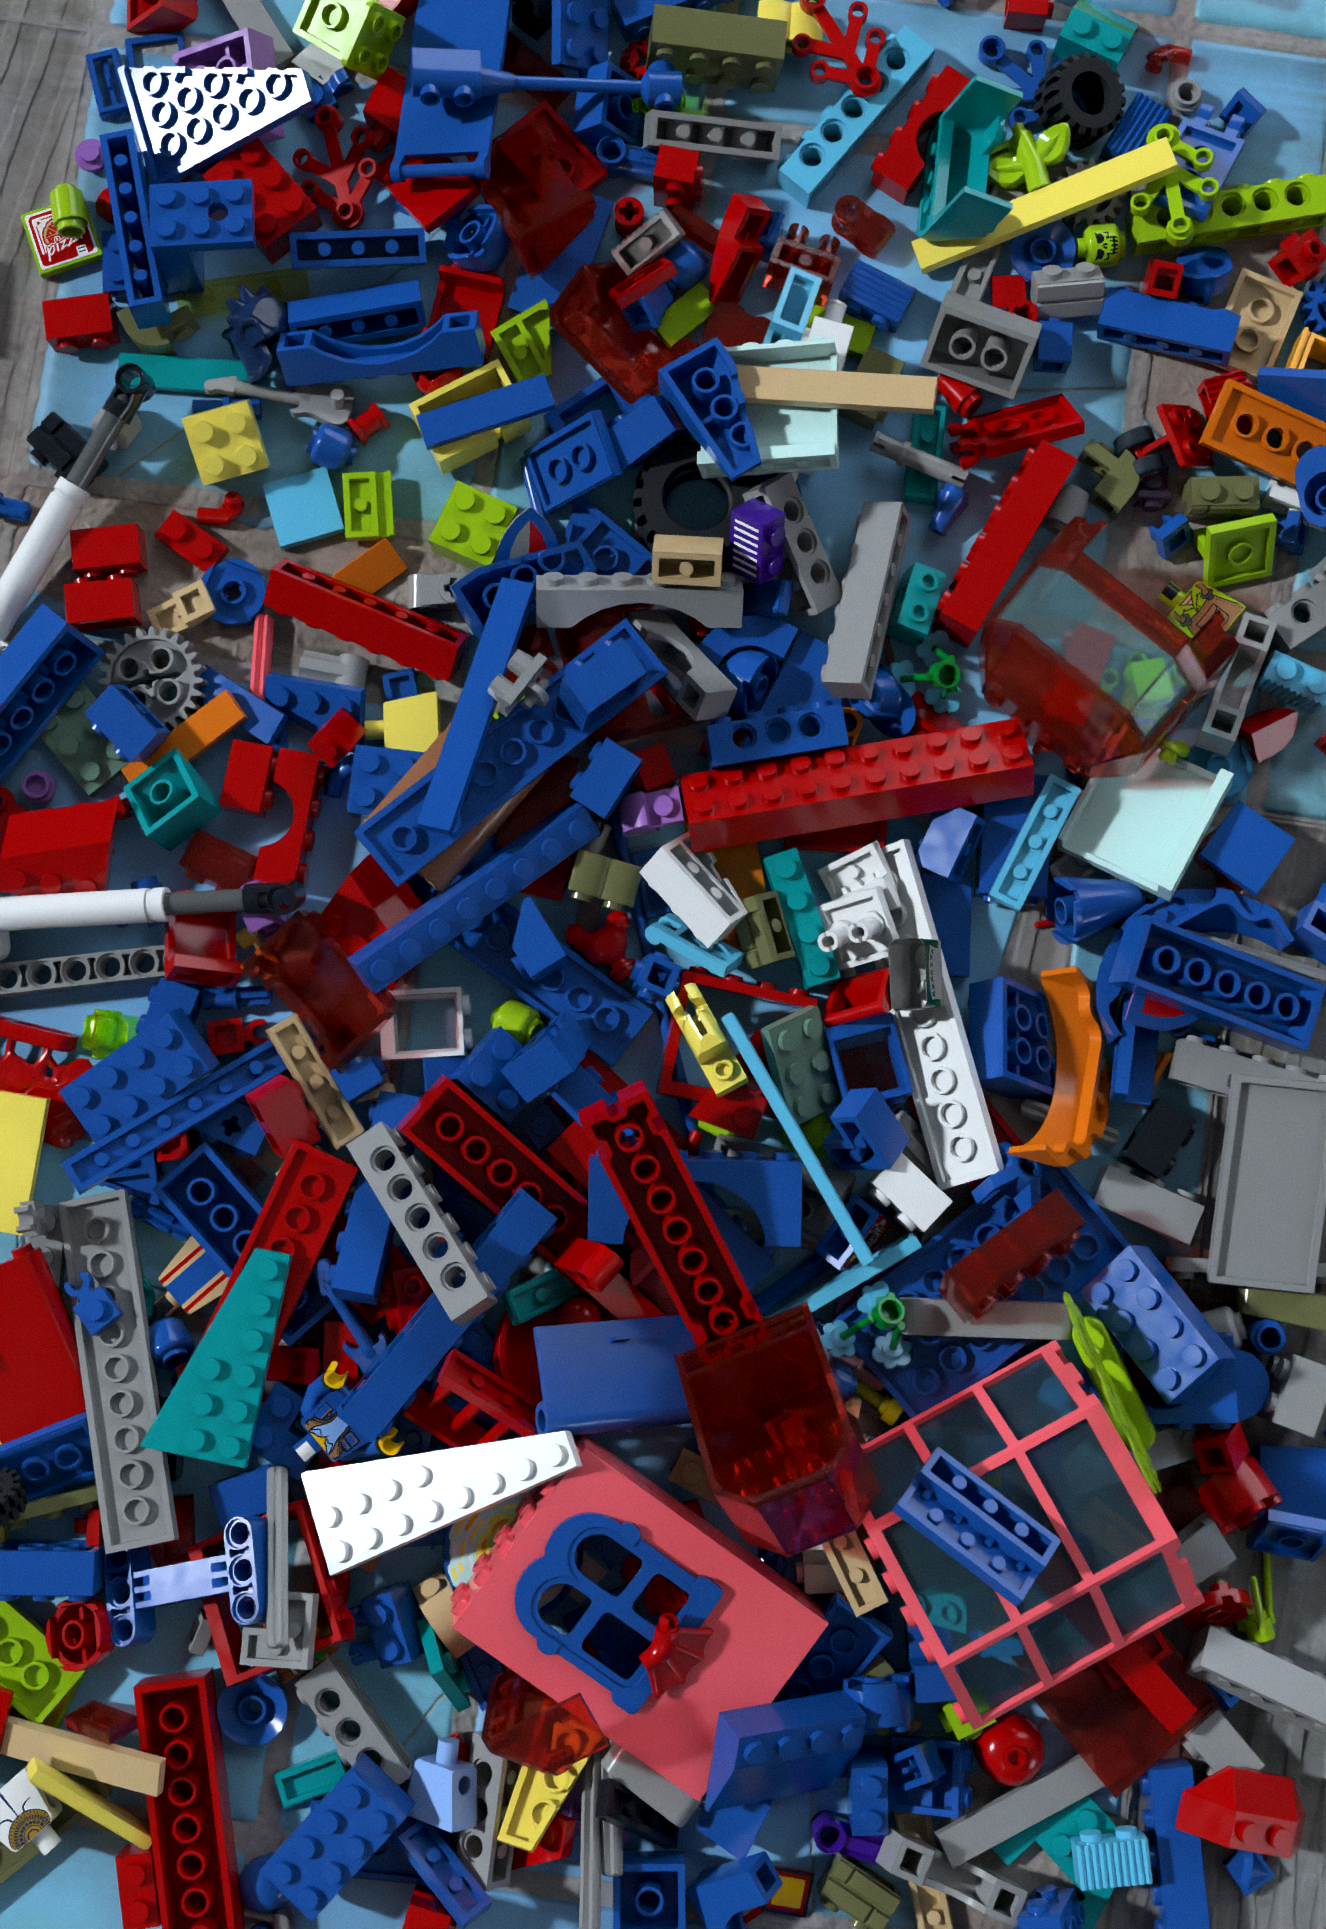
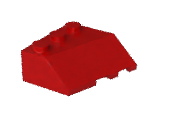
M369 854L348 875L312 928L350 957L418 909L424 902L415 895L407 881L397 888L371 854ZM419 964L389 984L387 988L393 991L406 984Z

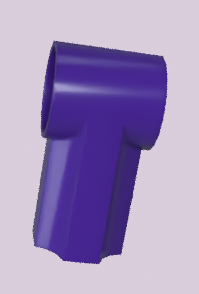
M823 1810L814 1815L811 1820L810 1829L815 1844L821 1852L825 1854L840 1853L876 1864L875 1860L883 1843L884 1835L852 1836L849 1820L839 1818L836 1813L830 1810ZM827 1826L837 1828L832 1837L823 1838L820 1836L821 1830Z

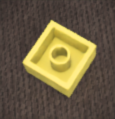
M250 398L185 416L181 419L203 486L262 470L270 466Z

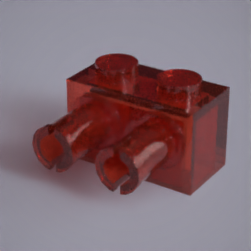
M793 223L788 229L786 238L778 236L762 287L781 293L790 268L793 266L823 278L814 304L825 308L842 259L836 256L840 247V241L834 236L829 247L827 244L831 235L825 234L821 236L817 249L806 246L805 242L809 236L808 228L802 225L800 234L796 235L799 223Z

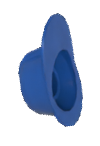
M1197 246L1182 251L1176 258V263L1184 264L1181 284L1183 292L1187 296L1202 298L1204 305L1207 306L1211 297L1225 292L1229 273L1233 270L1230 255L1226 250L1215 246Z
M1325 445L1316 446L1308 450L1299 459L1295 469V483L1301 511L1305 519L1312 525L1326 527Z
M879 664L871 699L849 698L851 707L857 710L863 718L869 719L886 736L892 738L903 737L915 725L917 713L914 701L885 665Z

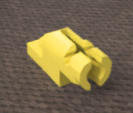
M689 983L684 985L696 1011L694 1017L685 1013L674 991L667 995L665 1001L716 1096L720 1098L749 1081L696 983Z

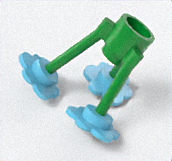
M877 1281L872 1286L866 1285L862 1288L861 1293L863 1296L858 1299L857 1308L862 1313H868L864 1319L850 1328L842 1320H836L833 1324L826 1323L823 1326L824 1334L820 1339L821 1344L825 1349L831 1350L834 1358H840L842 1355L848 1358L854 1355L855 1347L853 1342L856 1339L855 1333L874 1323L879 1329H893V1331L888 1332L886 1337L878 1336L875 1339L876 1347L872 1351V1358L878 1363H884V1366L889 1370L894 1369L896 1365L905 1367L910 1363L911 1357L908 1352L911 1350V1344L908 1341H902L901 1332L906 1328L905 1323L902 1321L905 1309L902 1302L896 1298V1295L893 1292H889L888 1285L883 1281Z

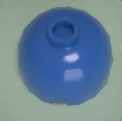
M480 204L473 206L467 210L471 215L464 221L459 217L454 221L446 234L444 249L448 252V258L457 267L484 274L499 268L504 263L511 244V237L508 225L491 205Z
M745 650L736 653L719 667V670L738 689L729 710L741 717L751 712L760 711L769 694L767 691L771 681L775 682L779 675V664L775 657L760 651Z

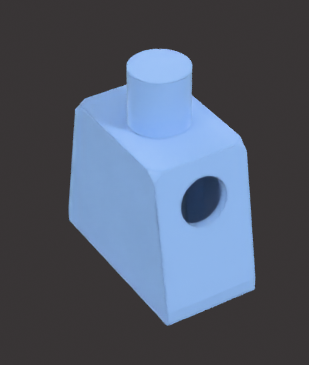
M440 1737L438 1738L436 1754L418 1757L415 1761L407 1795L416 1804L408 1816L454 1833L477 1826V1769L475 1765L458 1759L459 1739Z

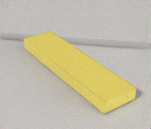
M35 1756L26 1766L31 1784L139 1848L148 1851L152 1845L150 1825Z

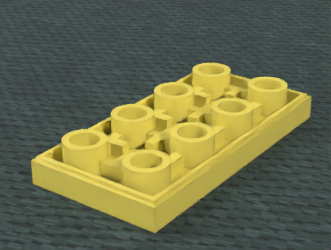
M0 1090V1232L24 1236V1233H17L16 1227L19 1226V1217L17 1213H14V1207L20 1206V1202L33 1200L51 1100L49 1098Z

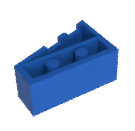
M566 1009L545 1024L504 1066L501 1072L527 1104L538 1096L544 1100L559 1087L558 1083L575 1071L578 1064L587 1056L585 1053L592 1040Z

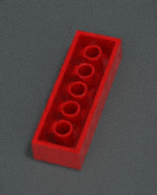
M1043 439L1037 449L1032 447L1028 449L1016 474L1011 478L999 503L996 504L982 530L983 533L980 532L965 559L970 563L962 562L949 586V589L953 590V592L946 590L939 601L934 614V618L937 621L933 630L946 631L949 639L968 649L1077 462V458Z
M444 1074L436 1080L397 1124L396 1127L496 1215L521 1187L558 1219L554 1223L556 1228L552 1235L543 1243L539 1241L534 1247L552 1264L555 1263L575 1237L583 1239L588 1233V1201Z

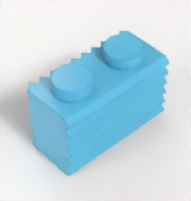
M1277 650L1265 658L1255 681L1254 689L1259 688L1260 692L1265 691L1267 695L1272 694V697H1278L1279 701L1284 699L1285 703L1290 702L1291 706L1296 705L1297 709L1302 708L1303 712L1308 711L1310 715L1326 705V672Z
M1132 1825L1118 1826L1115 1828V1833L1101 1834V1831L1098 1829H1085L1079 1832L1080 1836L1070 1837L1074 1877L1081 1891L1153 1883L1148 1838L1142 1830H1137V1827Z

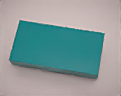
M337 1749L275 1771L273 1777L283 1808L286 1809L327 1794L349 1768L342 1762Z

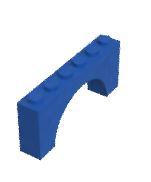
M678 1149L694 1181L713 1183L725 1187L739 1195L752 1207L760 1220L765 1246L801 1247L803 1162L799 1157H794V1152L774 1151L773 1157H759L758 1151L744 1150L738 1151V1156H724V1151L703 1150L702 1156H688V1150ZM596 1150V1154L589 1155L588 1240L601 1244H623L625 1229L630 1217L613 1187Z

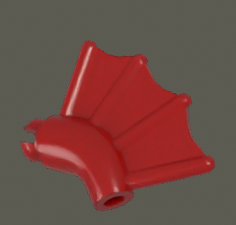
M664 1613L659 1617V1624L655 1627L651 1645L638 1656L648 1672L655 1699H659L668 1688L685 1683V1678L690 1669L704 1659V1647L709 1637L713 1634V1629L678 1627L679 1619L672 1613Z

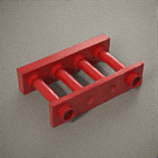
M455 1348L447 1355L436 1380L439 1385L430 1394L418 1387L416 1389V1392H418L417 1397L402 1413L404 1417L453 1448L502 1441L501 1438L511 1429L523 1437L538 1435L535 1424V1410L539 1402ZM452 1392L469 1402L460 1412L442 1402ZM481 1411L499 1421L489 1431L472 1421Z

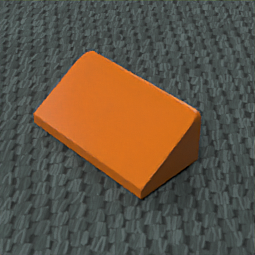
M383 538L335 573L332 578L375 595L409 569L389 540Z

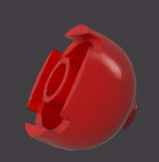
M91 1598L89 1601L72 1602L68 1601V1599L60 1602L56 1606L59 1609L56 1611L55 1616L49 1617L46 1624L45 1640L51 1658H58L59 1662L64 1665L60 1666L62 1669L73 1672L87 1670L103 1663L116 1646L110 1640L112 1628H110L106 1604L98 1598Z
M1010 1710L995 1718V1723L983 1728V1733L973 1739L974 1757L982 1772L994 1782L1008 1787L1023 1785L1034 1779L1041 1770L1045 1758L1044 1739L1037 1725L1029 1717L1020 1714L1018 1711Z

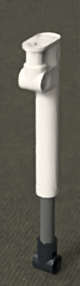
M126 363L116 371V385L102 407L105 410L102 418L66 479L60 476L54 485V491L50 492L0 578V655L9 645L5 641L80 514V508L87 502L90 494L86 492V489L125 423L130 425L142 402L150 400L154 395L155 383L153 378L136 364ZM140 377L139 385L134 389H130L132 380Z
M289 879L282 882L245 884L242 889L171 893L168 887H157L152 889L140 888L0 897V961L6 959L10 953L9 931L152 923L153 921L170 922L173 915L245 911L246 915H286L303 906L306 901V891L300 882ZM282 889H286L292 895L291 906L282 902L280 898Z

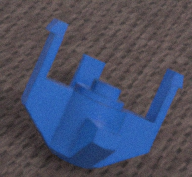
M1002 1142L998 1144L1004 1169L989 1176L971 1193L977 1204L983 1202L996 1190H1001L1006 1196L1013 1198L1020 1213L1005 1225L1007 1230L1019 1228V1224L1041 1207L1040 1179L1045 1177L1048 1171L1043 1163L1009 1155V1147L1013 1145L1008 1142Z

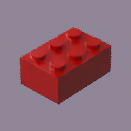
M258 138L229 153L203 174L205 181L252 179L254 185L255 246L272 265L290 251L289 233L314 232L323 225L315 204Z

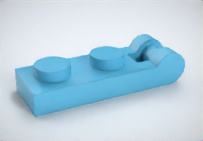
M665 914L658 922H654L645 930V937L651 944L658 945L662 943L678 952L684 958L696 962L708 969L709 972L722 978L742 963L743 952L722 940L707 948L694 936L693 932L681 918L675 914Z

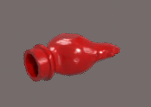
M615 910L607 916L604 926L592 933L584 930L580 923L568 925L567 930L564 932V936L567 937V944H572L575 950H580L591 964L609 966L608 977L612 978L616 984L629 979L630 971L636 960L634 958H626L625 956L628 946L626 930L629 928V918L624 911Z

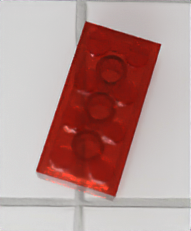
M1057 1188L945 1271L938 1291L964 1323L973 1317L976 1321H979L993 1310L992 1305L999 1297L1007 1300L1021 1288L1020 1284L1028 1275L1032 1280L1049 1267L1047 1264L1055 1255L1061 1259L1076 1247L1074 1243L1082 1237L1079 1232L1085 1221Z

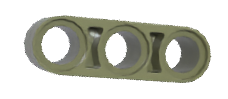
M1237 1286L1233 1311L1326 1331V1295Z

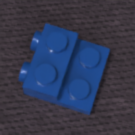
M899 1734L891 1735L890 1756L933 1738L947 1774L900 1794H896L889 1777L888 1810L956 1819L964 1816L965 1809L970 1810L972 1805V1788L966 1786V1771L971 1772L973 1751L972 1749H967V1740L961 1739L958 1741V1739L936 1736L927 1738L918 1736L906 1737Z

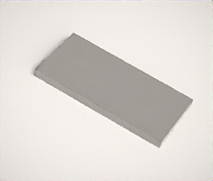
M1232 1073L1206 1280L1209 1283L1314 1294L1326 1208V1083Z

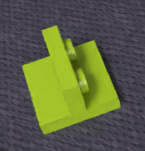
M1269 513L1194 529L1193 542L1204 559L1202 582L1215 588L1272 576L1277 519L1274 514Z

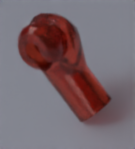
M1171 44L1161 45L1149 51L1146 55L1145 70L1150 73L1159 74L1162 71L1163 63L1167 62L1188 66L1192 49Z

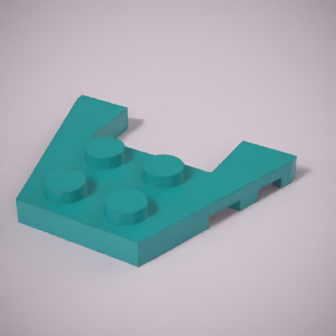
M1088 1795L992 1847V1849L1009 1866L1024 1850L1036 1841L1081 1891L1074 1877L1070 1837L1080 1836L1079 1832L1085 1829H1098L1101 1831V1834L1115 1833L1117 1826ZM1114 1888L1081 1891L1083 1894L1077 1900L1082 1901L1084 1906L1085 1922L1082 1924L1083 1929H1094Z

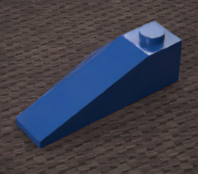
M718 337L711 339L658 370L660 393L677 418L731 482L761 465V458L752 424L749 421L744 394L741 391L736 364Z
M578 540L477 567L449 587L461 616L479 642L502 577L534 583L536 588V575H544L548 572L578 575L582 572H595L598 569L581 541ZM536 591L527 617L536 612Z

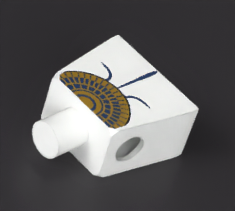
M26 1767L0 1789V1842L16 1853L32 1840L45 1856L62 1841L49 1823L59 1815L63 1808L57 1798L29 1782Z

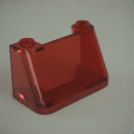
M536 116L495 137L492 141L490 155V178L477 179L474 176L485 204L491 205L496 210L495 214L498 217L500 216V221L511 239L510 246L530 279L543 274L594 220L595 215L593 211L598 209L589 189L583 191L580 186H574L555 156L553 147L557 146V142L549 126L543 128ZM478 155L466 156L467 161L475 162Z
M618 262L584 264L579 268L550 310L551 324L628 403L634 404L638 399L647 394L651 396L660 394L658 370L700 345L693 339L685 338L678 340L671 348H667L650 330L633 333L620 307L613 303L608 294L611 288L628 278Z
M301 909L297 910L240 965V968L250 979L258 975L266 982L264 987L267 991L274 990L294 1014L297 1013L301 1022L317 1039L314 1044L318 1048L325 1047V1052L320 1056L321 1060L330 1070L344 1067L345 1064L357 1057L397 1012L394 1006L397 1001L385 988L375 994L365 987L347 960L351 955L326 928L328 923L325 918L316 910L309 912Z

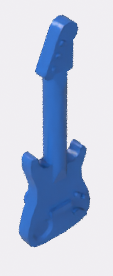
M322 1258L316 1266L321 1295L328 1296L359 1346L355 1347L348 1341H345L342 1347L345 1353L359 1365L364 1375L388 1347L387 1335L381 1332L378 1336L379 1341L374 1343L349 1302L335 1298L331 1286L327 1284L328 1273L332 1263L328 1258Z

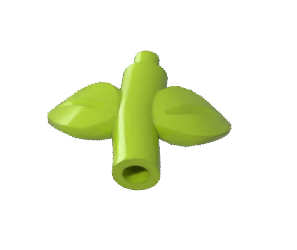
M1023 123L1014 124L1011 127L1013 136L1010 139L1014 151L1004 153L989 161L988 180L995 186L1003 189H1013L1024 184L1026 181L1027 190L1030 193L1051 184L1047 167L1060 163L1067 155L1071 138L1070 127L1068 123H1059L1051 126L1036 141L1032 132L1026 130Z

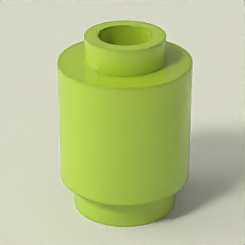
M63 183L57 185L49 193L54 227L62 237H80L85 234V227L88 224L83 192L73 184Z

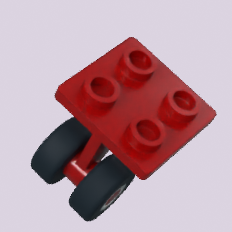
M1162 403L1156 407L1166 435L1156 441L1152 428L1144 425L1121 434L1113 442L1119 457L1126 449L1135 457L1136 460L1133 462V466L1137 475L1140 476L1139 483L1148 481L1165 471L1166 463L1159 452L1170 448L1173 449L1180 468L1210 469L1215 466L1212 459L1213 450L1198 444L1202 436V431L1199 427L1201 426V419L1197 411L1188 405Z

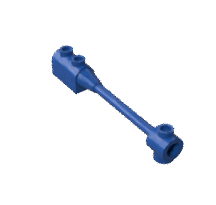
M412 47L411 54L412 97H420V101L427 106L437 105L441 98H452L456 105L469 107L474 103L475 99L480 100L481 97L514 92V90L635 94L642 97L646 106H655V110L673 112L675 107H680L682 100L681 71H675L673 63L667 60L653 62L641 80L516 76L510 72L482 66L480 50Z

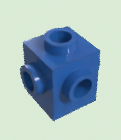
M659 952L649 953L641 961L638 959L635 961L629 974V978L633 980L630 989L638 992L636 997L644 1002L654 1005L657 1001L663 1002L671 992L674 991L676 994L681 983V978L678 975L682 966L673 963V959ZM649 974H653L657 978L656 985L647 981Z

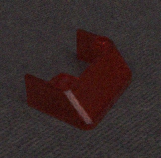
M587 1635L582 1642V1649L604 1664L590 1637ZM510 1668L500 1673L491 1682L481 1736L490 1753L541 1773L558 1776L569 1770L572 1764L608 1747L606 1737L580 1692L558 1703Z

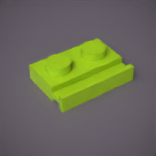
M391 470L376 473V471L342 473L345 538L347 542L381 540V538L395 539Z

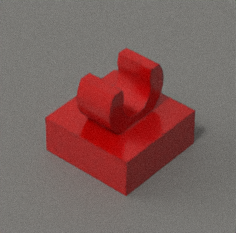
M99 1507L87 1510V1515L84 1518L74 1519V1533L86 1534V1546L104 1545Z

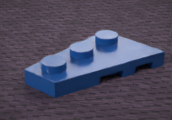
M273 672L266 675L265 701L289 716L288 720L316 733L338 709L343 707L364 727L366 688ZM365 733L357 742L358 745L365 744Z

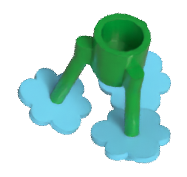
M937 630L934 634L929 632L922 640L923 642L918 643L915 648L916 655L923 658L924 665L930 667L928 673L917 674V672L913 671L912 662L907 659L900 661V663L893 662L889 667L895 678L910 696L916 690L914 683L929 681L930 689L925 692L924 700L928 705H933V710L939 714L944 712V710L949 713L956 712L960 706L958 699L963 695L962 690L957 687L961 678L960 668L954 663L955 656L949 655L954 650V645L948 641L949 635L944 630Z

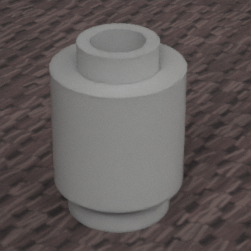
M1065 485L1064 489L1059 491L1043 519L1047 525L1046 529L1051 534L1061 538L1065 535H1073L1088 508L1087 501L1089 495L1077 486Z

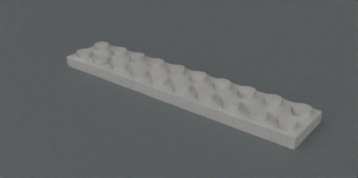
M119 1189L58 1203L68 1282L73 1283L75 1288L79 1290L83 1285V1280L78 1273L81 1270L90 1273L94 1278V1289L99 1286H105L124 1312L122 1317L101 1334L92 1336L73 1310V1307L80 1300L77 1297L71 1296L105 1554L178 1540L179 1534L167 1452L140 1447L161 1409L154 1361L150 1349L149 1325L130 1196H128L127 1189Z

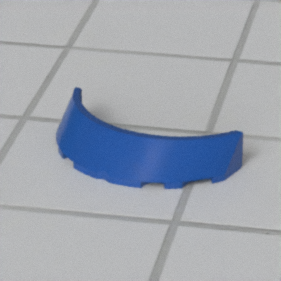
M1188 888L1174 892L1170 902L1158 897L1155 903L1145 904L1130 916L1149 915L1182 929H1190L1200 933L1229 932L1241 934L1260 940L1279 951L1286 949L1295 942L1293 935L1277 910L1266 903L1262 904L1247 896L1235 893L1233 890L1224 888ZM1127 920L1117 930L1108 944L1097 976L1096 1006L1108 1044L1115 1042L1121 1036L1114 1023L1118 1000L1123 989L1109 984L1108 981Z

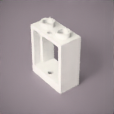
M461 986L378 992L381 1059L383 1061H411L425 1058L467 1055V1049H473L472 1028L466 1029L465 1016L471 1015L470 994L464 995V989ZM454 999L457 1048L399 1051L397 1002Z

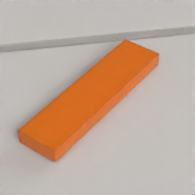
M225 689L170 731L171 734L145 762H130L121 771L128 782H131L173 748H177L190 763L248 719V717L231 692Z

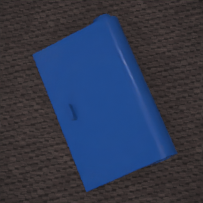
M680 1315L533 1328L543 1401L537 1404L535 1410V1424L538 1435L571 1431L572 1436L699 1423L705 1420L706 1415L710 1411V1400L704 1389L698 1348L695 1345L691 1331H688Z

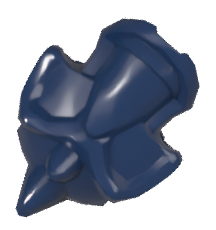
M240 284L239 299L226 298L227 306L232 314L226 319L230 327L225 329L221 336L228 341L233 357L241 359L247 372V381L253 385L265 375L271 365L273 356L269 352V349H271L270 345L276 341L279 342L281 333L290 332L287 302L275 299L266 286H261L255 294L245 285Z

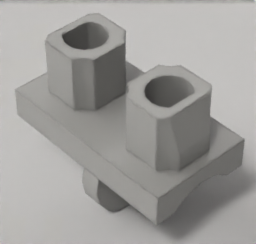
M518 649L510 658L506 667L519 676L516 682L512 683L499 673L490 683L487 692L500 703L498 711L507 717L524 695L526 698L521 705L526 710H530L534 704L545 707L550 701V697L545 691L550 683L545 678H541L537 684L534 683L543 672L542 666L547 661V658L540 652L533 658L531 655Z

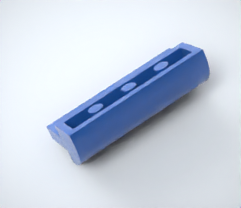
M937 1446L892 1510L1016 1607L1023 1601L1037 1576L1046 1567L1062 1541L939 1446Z

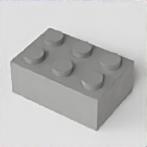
M947 290L920 366L1014 400L1037 342L1042 324Z

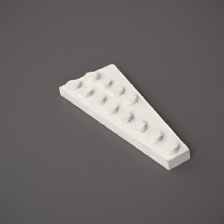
M559 1431L306 1471L301 1474L331 1576L346 1572L580 1468L582 1463L571 1431Z

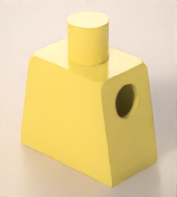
M428 692L383 703L382 720L364 721V728L367 730L365 732L366 741L384 740L385 748L425 752L442 733L441 706L438 693Z

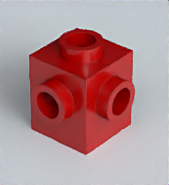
M1312 228L1301 235H1298L1295 231L1279 243L1282 249L1267 262L1281 283L1291 287L1303 279L1305 282H1308L1323 270L1320 265L1326 260V248Z

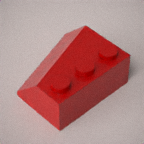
M119 797L95 803H78L74 806L63 808H46L10 814L0 856V892L19 895L107 891L109 889Z

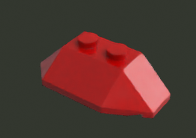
M1228 1765L1208 1776L1195 1787L1190 1786L1182 1791L1174 1827L1227 1848L1290 1859L1299 1850L1306 1813L1292 1778Z

